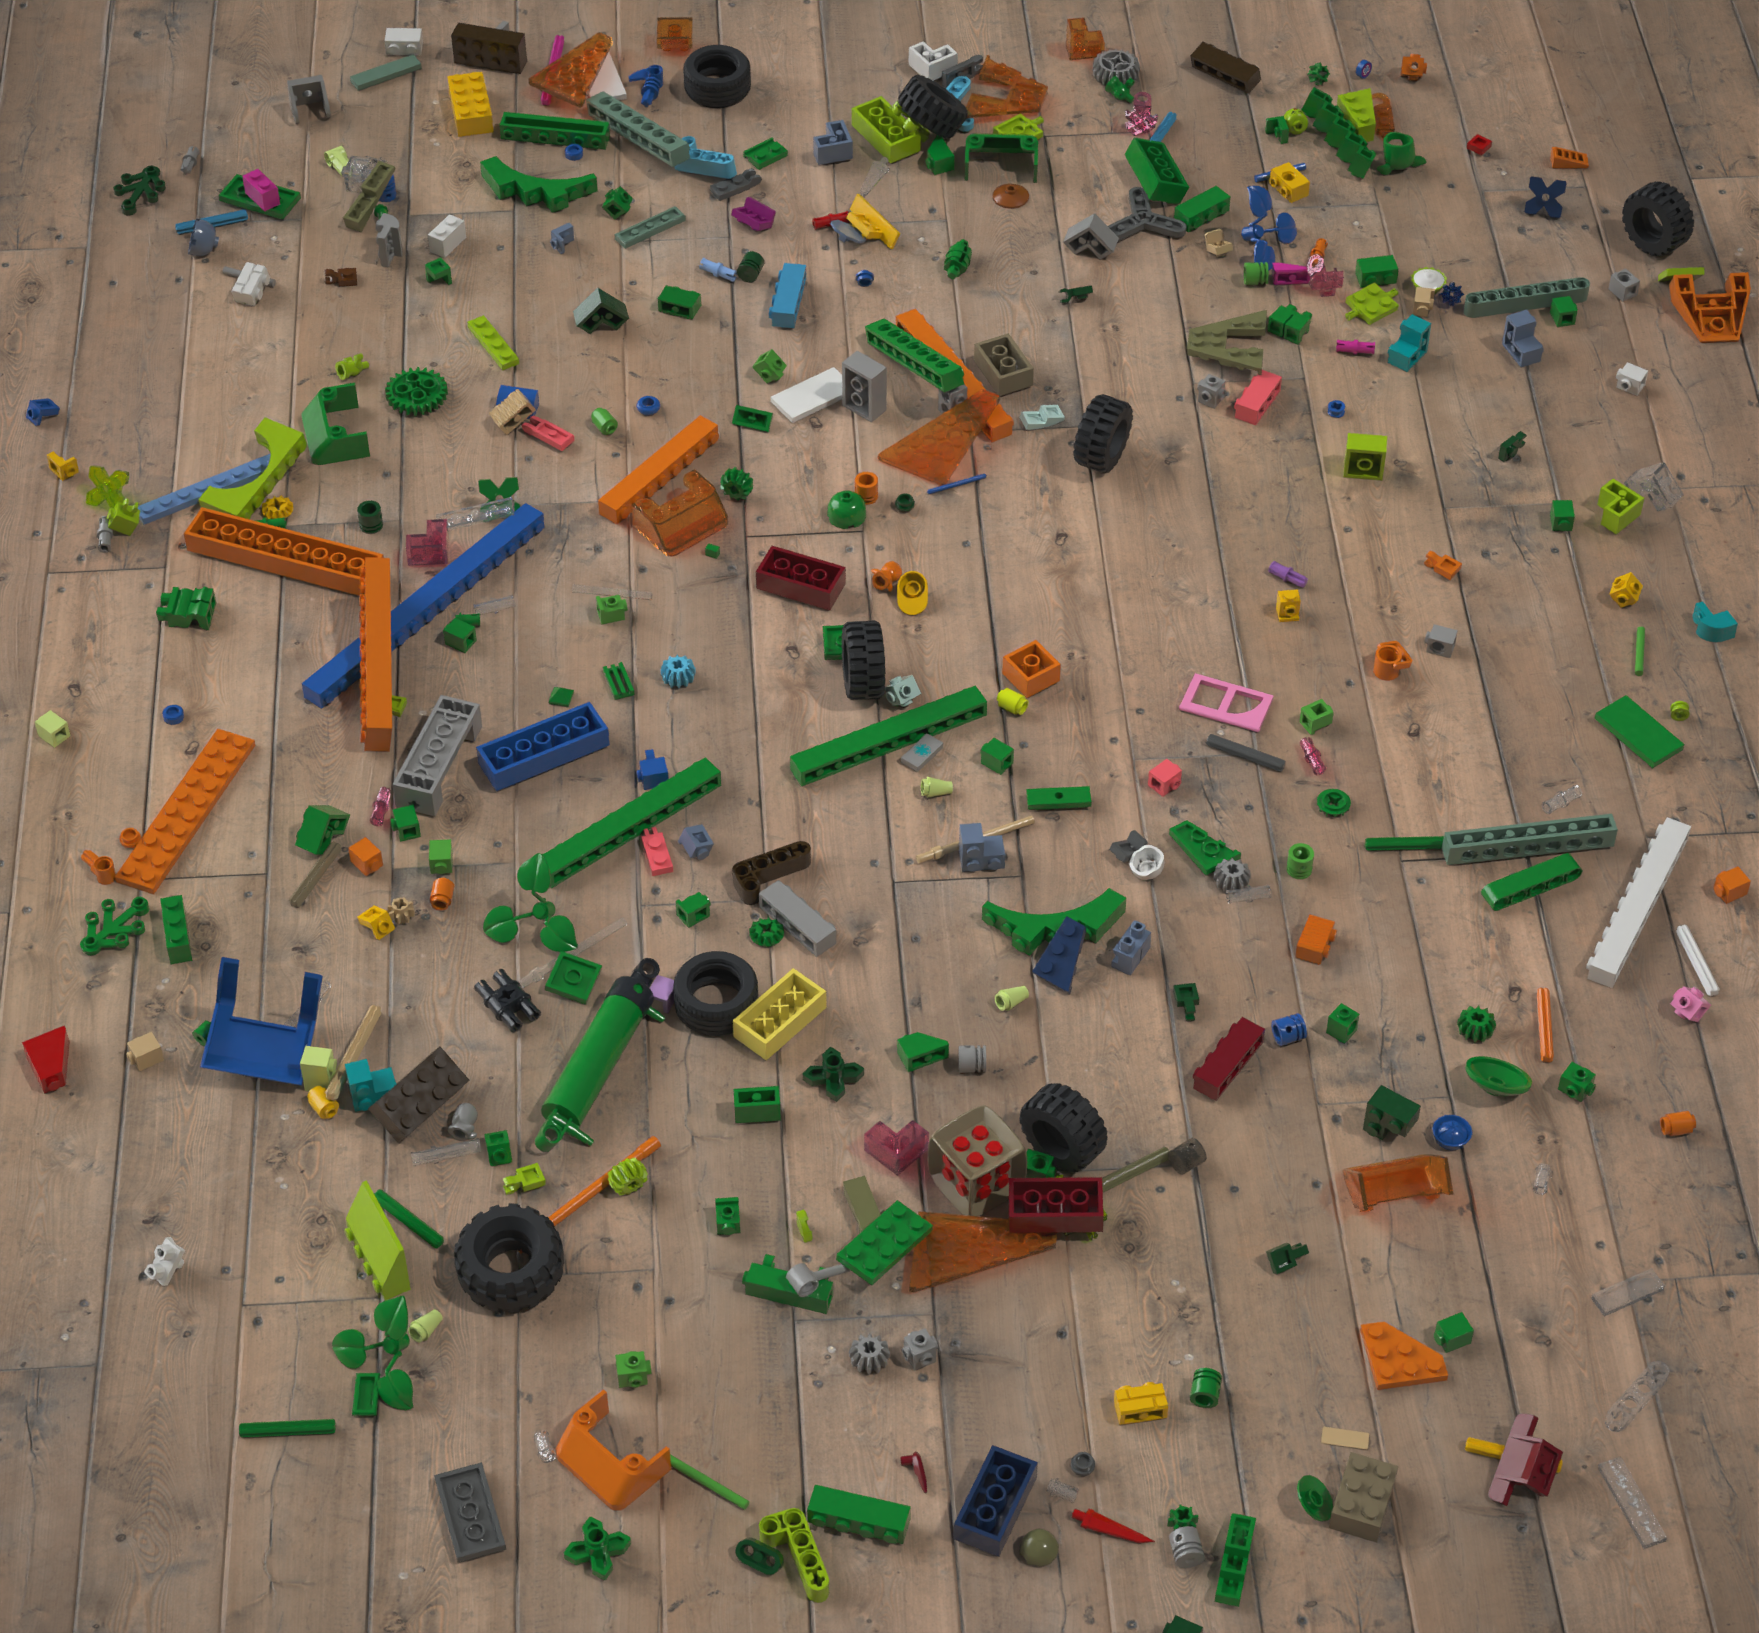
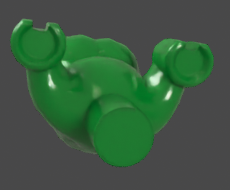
M1114 76L1107 83L1105 91L1111 93L1117 100H1127L1129 103H1132L1135 97L1130 94V89L1135 81L1129 78L1123 84L1117 76Z

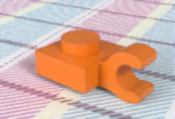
M1433 551L1427 553L1426 557L1428 559L1424 562V565L1429 568L1434 567V572L1449 580L1458 573L1462 566V563L1445 554L1443 557H1440Z

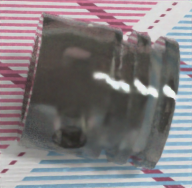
M1193 1137L1168 1152V1158L1172 1167L1181 1175L1202 1164L1207 1159L1203 1146Z

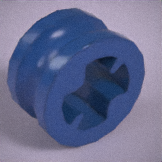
M1333 400L1328 404L1329 416L1333 418L1344 416L1345 404L1342 401Z

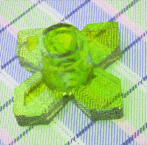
M93 465L89 467L88 477L96 487L87 492L86 504L100 506L106 500L109 507L114 508L117 502L123 503L126 498L121 492L123 486L129 482V472L116 470L109 476L102 466Z

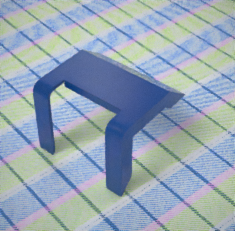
M221 957L216 1004L200 1068L302 1086L303 1077L300 1062L305 1046L312 1045L323 976L305 972L297 1028L233 1016L240 960Z

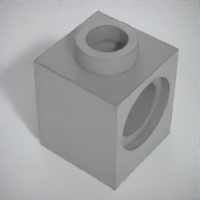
M1625 268L1611 275L1609 290L1620 300L1626 301L1638 294L1640 280Z
M1434 624L1431 632L1427 631L1424 643L1428 644L1426 652L1450 658L1456 644L1458 630Z

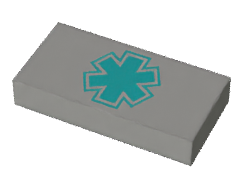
M925 734L901 757V763L918 772L943 748V742L929 734Z

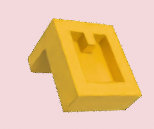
M54 451L47 454L49 469L62 481L79 472L75 457L65 461L63 457H59Z
M375 905L357 917L361 925L372 929L375 938L378 940L395 929L388 911Z

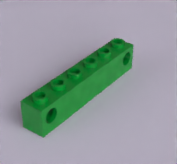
M504 112L499 125L502 140L563 146L577 144L583 148L606 150L610 138L609 122Z

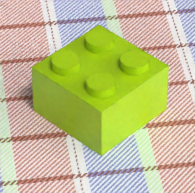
M1348 433L1343 477L1383 481L1387 436Z

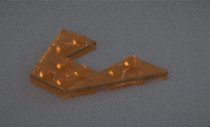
M987 55L979 74V80L988 83H999L1004 86L1010 85L1011 89L1007 99L971 93L966 106L968 111L967 118L1040 112L1048 93V86L1038 83L1031 77L1027 79L1021 76L1020 71L1007 67L1004 63L998 64Z

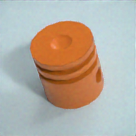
M861 472L855 477V492L863 498L866 505L873 504L878 499V477L872 472Z

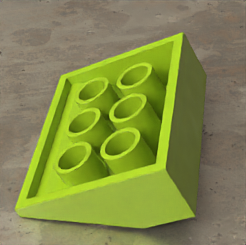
M366 1180L362 1182L347 1214V1228L344 1231L348 1241H353L355 1244L353 1248L357 1258L363 1259V1268L366 1275H371L374 1279L372 1280V1285L377 1294L381 1293L384 1300H388L411 1290L405 1252Z

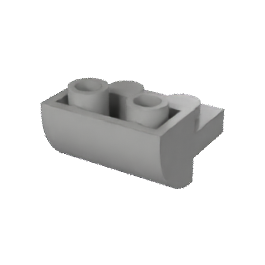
M383 213L380 220L376 222V231H378L376 243L379 245L378 257L381 260V266L389 267L394 256L402 257L403 251L399 221L393 215Z

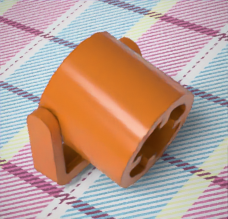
M1398 641L1378 644L1373 668L1377 678L1386 681L1394 680L1399 676L1400 669L1410 668L1413 660Z

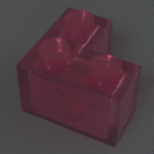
M447 519L427 520L426 534L406 535L408 566L448 564L449 532Z
M913 1120L898 1133L879 1121L864 1134V1151L897 1176L928 1150L929 1132Z

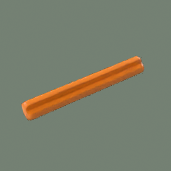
M1539 988L1537 992L1540 1054L1542 1062L1550 1063L1554 1057L1550 991L1548 988Z

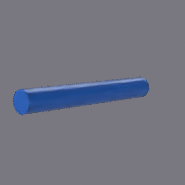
M1305 163L1293 165L1298 171L1306 170ZM1271 171L1255 175V182L1270 179Z

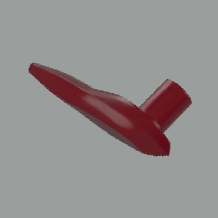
M915 1451L913 1455L901 1456L902 1466H914V1473L918 1477L923 1492L926 1494L927 1479L921 1455Z

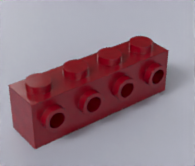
M1241 1017L1237 1024L1233 1023L1228 1031V1035L1219 1040L1213 1053L1210 1052L1202 1067H1197L1192 1077L1194 1079L1193 1089L1217 1101L1264 1043L1265 1028L1244 1017Z

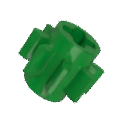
M1321 62L1309 66L1310 70L1307 75L1310 83L1315 82L1317 86L1328 81L1327 78L1330 73L1327 65L1322 66Z
M1180 1504L1176 1510H1170L1167 1526L1173 1527V1530L1186 1526L1196 1528L1199 1516L1193 1515V1507L1188 1508Z

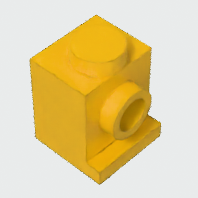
M1298 589L1278 591L1276 610L1279 622L1300 620L1301 600Z

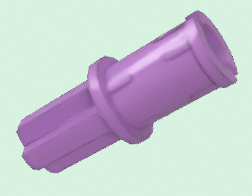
M1273 561L1269 567L1270 570L1268 572L1282 578L1284 582L1289 581L1301 588H1304L1308 582L1305 576L1293 571L1292 567H1285L1276 561Z

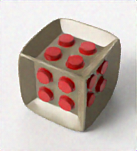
M982 1105L948 1122L931 1136L928 1144V1168L932 1179L941 1192L964 1216L971 1219L987 1213L1009 1199V1178H1026L1027 1154L1018 1136L1002 1118L988 1106Z

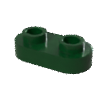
M745 1538L736 1546L735 1552L740 1562L766 1575L779 1572L784 1565V1558L779 1550L755 1538ZM748 1546L753 1548V1554L748 1551ZM770 1556L775 1559V1564L770 1562Z

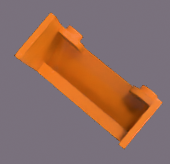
M603 1389L574 1413L556 1447V1455L558 1461L612 1510L619 1511L629 1506L671 1471L670 1449L666 1446L649 1461L636 1453L627 1455L621 1461L617 1459L589 1433L602 1418L609 1414L607 1392Z

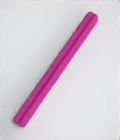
M556 35L541 96V104L543 106H548L551 103L564 46L563 35Z

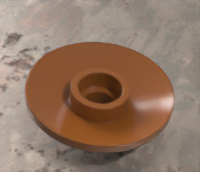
M1003 184L994 190L993 200L1001 207L1014 209L1022 207L1028 202L1029 193L1021 185Z

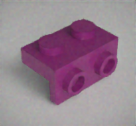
M746 197L744 206L733 208L731 216L737 218L738 222L751 226V229L755 231L772 228L776 214L775 210L752 197Z

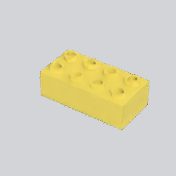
M793 968L733 1020V1037L767 1061L827 1008L826 991Z

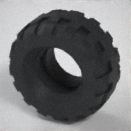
M509 1203L506 1207L495 1205L490 1207L489 1211L485 1213L479 1212L471 1219V1224L467 1223L459 1234L458 1243H455V1268L462 1289L470 1295L471 1300L482 1307L486 1305L489 1310L499 1313L502 1310H509V1313L520 1312L519 1309L525 1307L531 1309L537 1306L539 1300L542 1298L547 1299L555 1290L554 1286L560 1282L563 1275L564 1251L559 1232L548 1217L540 1215L538 1210L529 1206L521 1208L519 1204ZM521 1249L522 1252L531 1257L527 1265L515 1272L502 1273L489 1267V1264L497 1255L506 1251H520Z

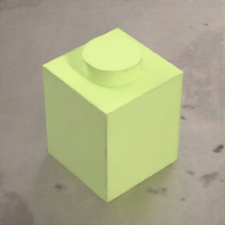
M51 710L35 721L38 736L54 748L70 737L67 722Z

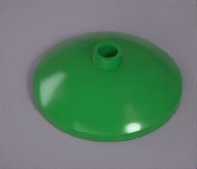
M1476 1056L1468 1059L1465 1065V1070L1470 1079L1481 1089L1493 1096L1521 1095L1528 1092L1532 1085V1080L1525 1071L1497 1058Z

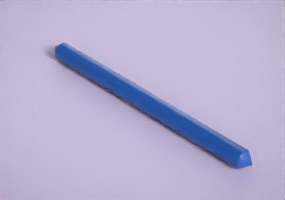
M984 473L929 489L927 493L932 494L986 478L987 475Z

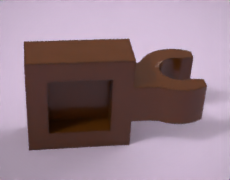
M356 268L338 269V272L332 269L324 270L325 284L327 285L339 283V287L358 286Z

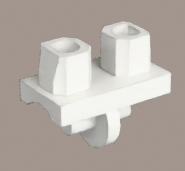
M166 1237L162 1245H157L154 1251L155 1259L152 1264L147 1265L144 1271L151 1280H157L162 1286L168 1285L176 1268L180 1269L184 1264L182 1256L185 1250L176 1245L171 1237Z

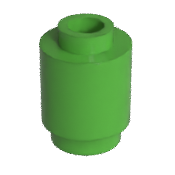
M597 408L592 412V422L603 435H610L616 431L618 422L608 410Z

